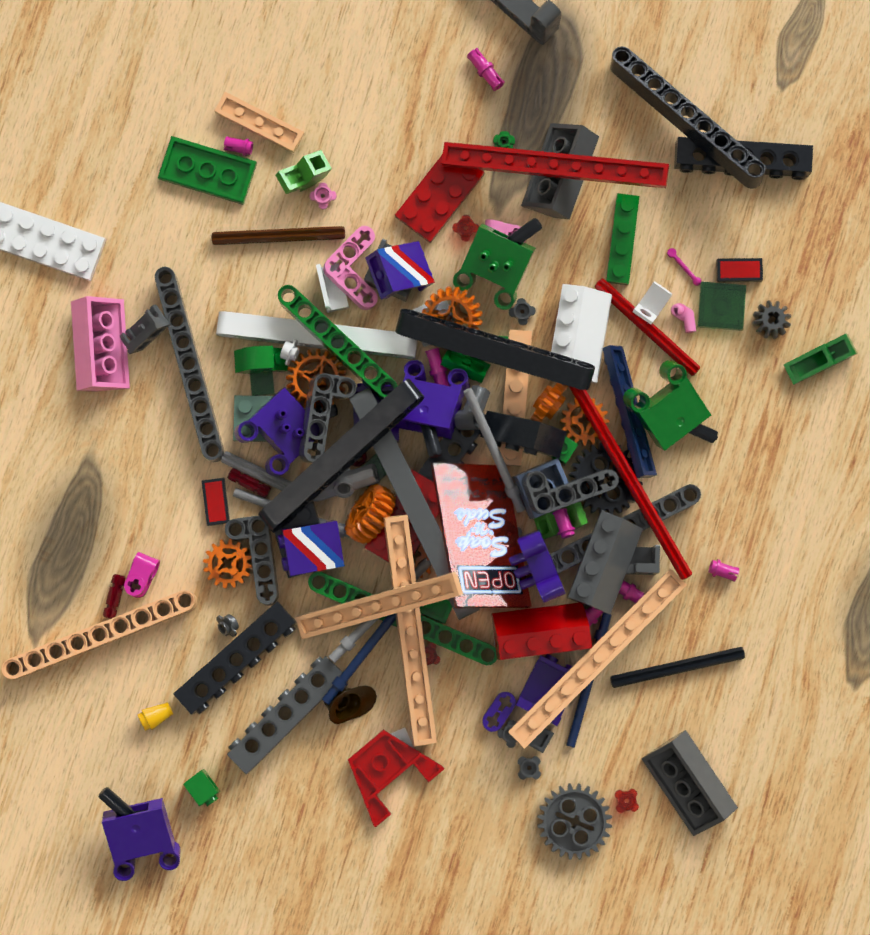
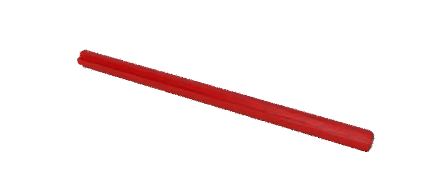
M569 386L680 579L685 580L690 577L692 572L587 391Z

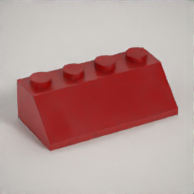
M581 603L491 613L498 660L592 648L590 626L584 605Z

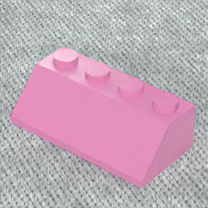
M86 296L71 301L77 391H107L130 388L127 348L120 338L122 333L126 335L124 299Z

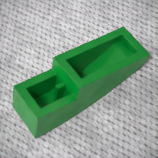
M845 333L783 365L794 385L858 353L849 335Z

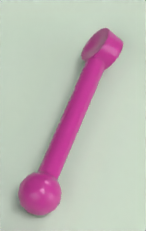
M670 248L667 255L676 260L691 277L695 286H699L701 279L696 277L676 255V250Z

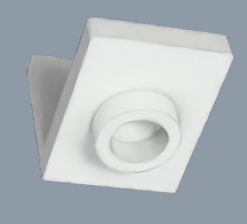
M654 281L633 310V313L649 324H652L672 296V293Z

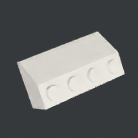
M563 284L551 352L594 365L595 370L591 382L597 383L612 294L585 286Z

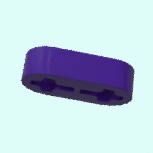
M501 692L496 696L482 719L486 730L495 732L503 726L516 705L515 697L511 693ZM509 696V702L512 703L511 706H505L502 712L498 709L501 706L499 699ZM496 712L500 713L497 718L498 726L488 727L487 717H493Z

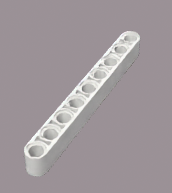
M220 311L218 314L216 335L279 344H285L286 341L293 343L296 339L298 340L297 346L327 349L294 319ZM321 323L316 326L315 330L318 333H323L327 330L328 326ZM336 325L366 354L415 359L417 340L399 335L395 331ZM335 339L332 342L334 348H341L344 345L342 339Z

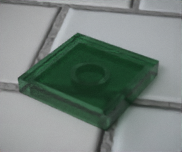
M701 282L697 327L742 331L744 326L746 285Z

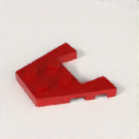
M384 729L348 759L374 827H377L391 815V812L378 798L377 794L412 764L415 765L428 782L444 770L442 765Z

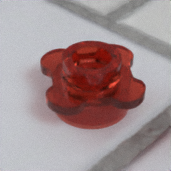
M463 215L458 223L453 224L452 229L453 232L461 236L462 241L467 242L470 240L471 235L477 233L479 225L474 224L469 215Z
M429 643L425 646V654L428 653L430 655L429 658H426L427 666L431 664L437 665L440 662V657L436 653V645Z
M630 789L629 791L617 790L615 792V798H617L616 810L619 813L629 810L635 812L638 810L637 791Z

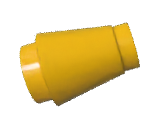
M168 702L143 709L137 715L146 731L156 728L173 715V712Z

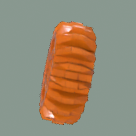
M447 286L445 292L441 288L438 289L437 294L432 293L430 295L431 300L425 302L427 308L422 310L424 314L452 322V317L448 315L452 312L453 317L456 318L453 321L454 323L460 325L468 324V327L480 330L477 326L483 323L481 319H478V317L483 315V312L476 311L480 307V303L473 304L472 301L475 299V296L472 295L468 298V290H464L460 294L459 287L452 291V288ZM451 300L448 309L436 310L440 302ZM460 304L466 309L468 314L460 310Z
M309 349L307 350L309 357L305 358L300 353L299 357L302 361L292 360L296 368L288 367V371L293 373V375H286V380L293 382L286 385L287 389L295 388L290 394L293 397L299 395L296 399L299 404L305 400L304 408H306L307 395L299 388V377L310 383L312 376L325 372L326 364L332 368L335 375L344 376L347 374L346 370H338L343 366V363L337 362L334 364L337 360L334 355L328 359L329 351L327 350L321 356L320 349H316V355L313 356L312 351ZM320 362L313 371L302 370L310 363ZM321 378V383L317 384L319 389L326 388V382ZM339 386L340 392H345V388ZM316 401L314 403V408L317 407V403H320L323 409V405L321 402Z
M375 484L359 496V499L355 501L354 506L347 515L348 519L345 521V531L351 539L365 544L371 542L378 533H381L384 527L383 518L390 517L395 507L396 497L390 492L391 490Z

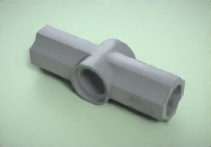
M375 464L365 465L353 470L348 468L313 501L318 502L334 496L348 498L354 493V490L379 483L378 469Z

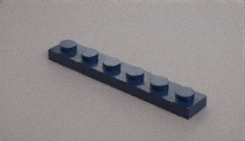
M606 346L602 348L604 361L610 375V384L615 394V403L619 409L621 425L627 439V448L630 451L633 462V470L637 478L654 477L657 473L645 428L634 411L627 407L623 401L624 393L628 389L634 388L623 346ZM636 397L633 401L634 405L638 403Z

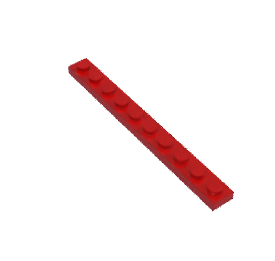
M444 142L441 160L442 166L665 189L669 173V164L452 142Z

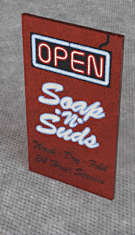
M432 463L431 467L449 573L457 572L463 591L462 595L453 597L455 608H530L532 605L529 589L522 590L519 585V581L526 579V576L517 579L514 574V570L523 567L524 562L511 566L509 561L510 557L522 553L517 541L519 533L511 498L507 497L504 490L505 484L497 466Z

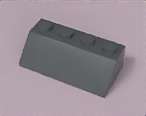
M551 123L541 151L593 156L599 136L583 125ZM532 175L521 206L553 218L570 220L584 180Z
M602 510L597 518L567 598L610 615L643 528Z
M686 730L641 758L693 836L726 820L738 809Z

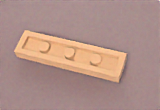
M224 92L215 109L216 114L292 153H295L304 136L303 131L227 92Z

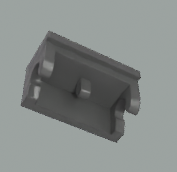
M152 305L133 326L125 331L127 336L125 333H122L120 338L128 349V353L133 354L144 350L170 323L158 306Z

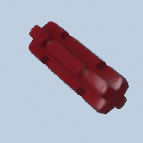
M232 468L227 478L235 483L238 482L240 486L254 493L257 492L263 498H266L270 493L271 488L269 486L261 485L258 480L246 474L242 475L235 468Z
M114 574L111 583L113 584L109 588L106 600L107 608H104L103 617L111 619L116 617V607L119 606L123 591L121 587L124 586L126 579L122 575Z

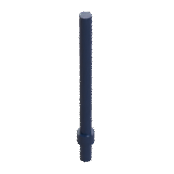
M603 612L599 629L595 631V643L608 631L612 617L611 614ZM594 679L580 693L566 746L575 748Z
M396 613L388 615L343 673L339 677L336 676L332 682V687L322 698L325 703L329 705L339 691H343L348 685L347 681L394 623Z

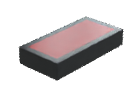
M723 258L716 260L717 282L763 281L762 258Z
M225 478L202 480L207 526L226 524L230 520Z

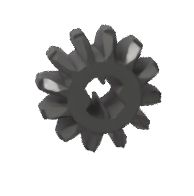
M768 300L766 307L760 304L758 306L759 311L753 313V316L757 319L752 324L760 326L756 330L758 334L762 330L765 331L764 338H768L770 333L773 339L778 337V333L783 336L786 333L784 328L791 326L786 321L791 318V314H784L787 306L780 309L779 301H776L774 306H772V302ZM774 316L776 320L770 324L767 320Z

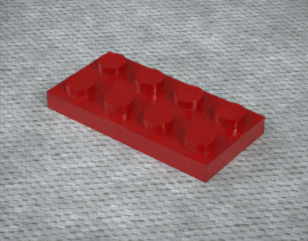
M441 155L397 211L395 217L427 242L431 243L484 176L485 172L483 170L442 166Z
M411 470L436 520L450 495L448 496V493H446L444 496L445 490L443 487ZM396 494L395 507L391 516L405 515L406 512ZM408 518L414 557L421 543ZM383 527L381 533H378L376 538L367 543L364 548L389 563L385 528Z

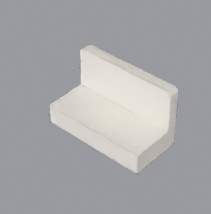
M339 263L331 265L329 270L331 272L335 270L339 272L337 270ZM317 264L316 268L327 313L349 308L346 294L324 274L323 267Z

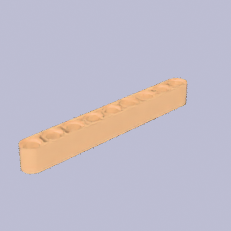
M189 591L177 592L12 657L3 663L2 673L8 679H20L188 613L197 606V597ZM184 595H189L192 600L191 604L184 608L180 600ZM164 603H167L170 607V612L166 616H162L159 613V607ZM141 612H146L149 619L147 623L141 625L138 622V615ZM121 620L127 623V629L123 633L118 632L116 628L117 623ZM102 628L106 635L104 640L99 642L95 638V633L98 629ZM78 637H81L84 641V646L80 650L74 647V640ZM57 645L62 648V655L59 658H55L52 653L53 648ZM35 654H38L41 658V662L37 667L31 663V658ZM14 662L19 666V672L16 675L10 672V666Z

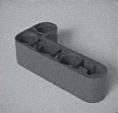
M322 373L312 377L310 380L302 428L305 433L301 437L299 456L304 462L313 463L324 453L332 398L345 399L353 396L356 392V383L353 379ZM319 378L324 379L326 382L324 391L320 390L317 386ZM342 382L348 386L346 394L340 392L339 386ZM316 401L321 402L323 405L321 413H317L314 410V403ZM313 423L317 424L320 429L317 436H314L310 431ZM308 440H318V443L308 442ZM308 449L316 451L315 456L307 453Z
M608 469L550 489L545 475L542 472L533 471L524 475L522 486L532 511L537 514H546L610 491L618 485L619 479L616 472ZM533 475L539 479L537 488L531 487L529 483ZM605 477L610 478L607 484L597 485L595 482L603 480ZM582 482H586L589 485V492L587 494H583L580 490ZM562 489L568 493V499L565 502L559 499V492ZM540 497L547 501V506L544 510L539 509L537 506V501Z
M260 516L229 520L225 525V533L229 538L235 541L249 539L257 599L265 605L274 604L279 598L271 530L265 524L262 532H254V523L256 521H263ZM234 524H240L242 527V532L237 536H233L230 532ZM260 543H265L268 547V551L264 555L256 553V547ZM262 566H269L271 570L267 578H261L259 575V569ZM272 581V585L268 584V590L273 592V596H270V600L267 601L265 597H262V594L266 593L265 585L260 586V582L267 583Z

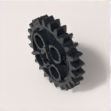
M600 442L598 449L592 444L590 452L587 449H583L582 454L584 457L576 456L575 459L578 463L571 465L576 471L570 472L569 476L576 480L598 471L608 470L612 460L603 444ZM627 449L623 452V455L633 470L632 458L627 457L629 453ZM595 459L603 461L604 469L596 468L594 464ZM613 465V468L611 469L614 472L616 470L615 465ZM618 477V485L613 489L617 493L616 499L609 498L607 492H604L600 498L596 495L583 500V509L591 506V514L596 509L599 510V513L602 510H607L608 513L613 514L615 509L620 514L622 507L626 510L630 508L628 501L631 503L636 501L623 479ZM604 479L595 482L597 485L603 484ZM582 482L580 485V490L583 494L589 492L586 482Z

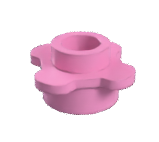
M324 182L320 183L310 193V199L316 201L320 209H326L331 200H335L337 197L336 192L331 191Z

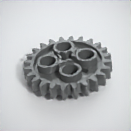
M568 783L567 790L559 786L560 793L556 794L554 791H551L553 798H544L548 803L547 806H539L544 811V814L537 815V818L543 820L537 827L544 828V831L539 835L540 837H548L544 844L549 845L552 843V852L560 849V857L565 852H568L569 859H572L573 854L576 853L580 860L583 852L590 857V849L599 852L596 845L598 843L605 845L602 837H610L605 831L606 828H612L611 824L606 823V820L611 819L612 815L605 814V811L610 807L602 806L601 804L605 798L596 799L598 791L590 794L589 786L584 791L581 790L580 783L577 784L576 789H573L570 783ZM569 799L574 802L575 806L571 812L562 810V803L565 800ZM585 810H595L596 817L594 820L586 821L583 814ZM560 812L570 818L578 815L580 822L593 826L594 830L591 831L578 824L571 827L570 821L557 817L555 813ZM558 821H562L566 825L565 831L561 834L553 831V825ZM580 830L587 833V839L582 843L575 841V834Z

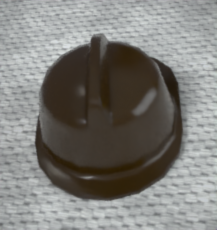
M364 685L352 689L346 687L343 691H339L329 705L325 702L324 704L329 710L330 721L334 724H341L368 713L373 708L377 695L370 686Z

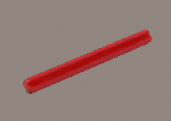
M601 278L595 284L596 290L612 294L611 303L676 363L682 365L688 374L694 376L700 370V366L653 323L649 324L633 313L635 307L604 278Z

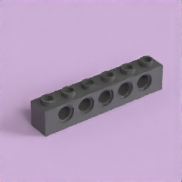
M319 656L310 665L313 669L307 675L303 672L294 681L296 686L291 691L286 689L277 698L280 702L274 708L270 705L261 714L264 718L258 724L254 721L245 730L247 735L242 740L237 738L228 747L231 751L227 755L245 774H248L322 701L324 695L332 687L333 680L336 676L339 677L343 673L328 656H325L323 659ZM315 674H321L324 677L325 681L321 687H315L312 683V678ZM300 690H304L308 694V700L303 704L296 700V693ZM284 706L290 708L292 712L288 720L282 719L279 715L280 709ZM266 723H271L275 727V733L272 736H267L263 732V727ZM250 739L256 740L259 746L258 750L254 753L248 751L246 746Z

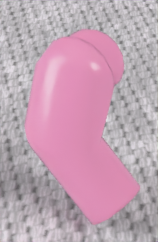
M681 303L674 304L671 307V313L684 322L685 333L696 332L693 310Z

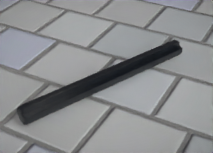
M743 647L732 648L613 675L610 677L612 687L617 688L745 658Z

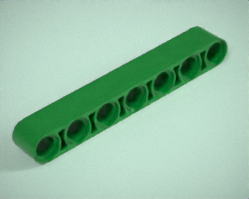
M284 285L279 289L278 299L281 306L381 400L387 396L381 392L383 386L391 385L394 389L397 387V383L295 287ZM286 293L295 295L291 302L283 300V296ZM308 308L311 310V314L308 317H301L299 315L300 310ZM321 323L328 326L327 330L323 333H318L315 330L316 326ZM335 339H342L344 345L341 348H334L332 342ZM352 354H357L361 357V360L356 364H352L348 361V358ZM372 369L377 372V376L374 379H367L365 377V373L368 370Z

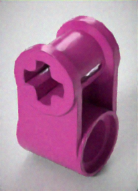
M138 552L133 559L131 569L124 583L125 591L135 598L143 597L157 573L160 560ZM138 583L141 586L140 590L136 589L134 591L132 584Z

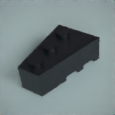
M487 411L485 419L498 447L505 444L506 449L519 452V448H521L527 454L537 456V453L560 458L566 431L542 422Z

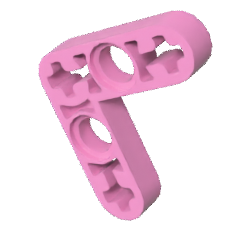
M368 226L359 227L327 259L323 266L324 274L362 310H370L378 300L377 293L350 268L375 239L374 231ZM367 233V240H363L358 246L356 242L361 237V234ZM345 247L354 249L355 256L353 258H347L344 255L343 249ZM339 259L343 261L337 268L339 272L336 270L331 272L329 270L331 265H334ZM353 278L356 281V288L348 289L344 283L345 279ZM360 286L363 288L361 293L364 296H371L370 302L363 303L364 297L360 293L357 296L354 295Z

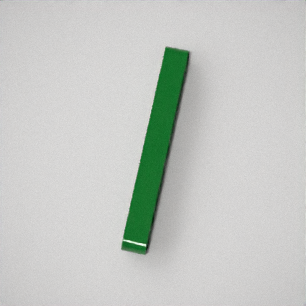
M322 572L311 574L308 580L311 590L341 604L355 600L359 594H364L366 597L374 595ZM318 576H322L325 579V585L321 589H316L313 586V580ZM338 585H343L346 588V595L342 598H337L334 595V589ZM421 615V622L426 621L431 625L430 632L423 634V639L483 665H492L496 662L497 656L494 646ZM387 616L381 617L379 620L383 621ZM395 620L392 624L395 627H397V620ZM447 630L452 634V640L449 643L440 642L439 634L441 631ZM465 639L473 643V649L468 653L460 649V643ZM486 648L494 652V658L490 662H486L481 658V652Z

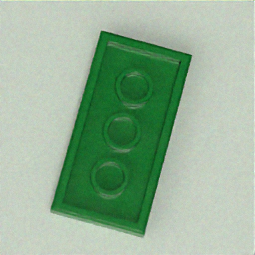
M171 136L158 179L244 205L257 162Z

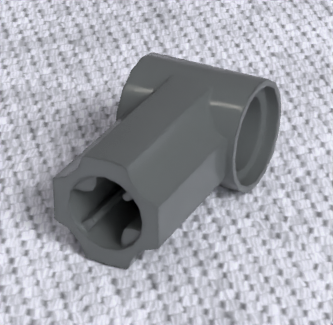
M474 385L472 390L483 412L490 392L486 388ZM466 401L464 409L457 411L455 414V425L459 430H480L468 401Z

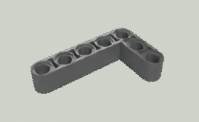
M491 0L541 45H544L559 29L561 11L550 0H546L541 7L537 6L532 0Z

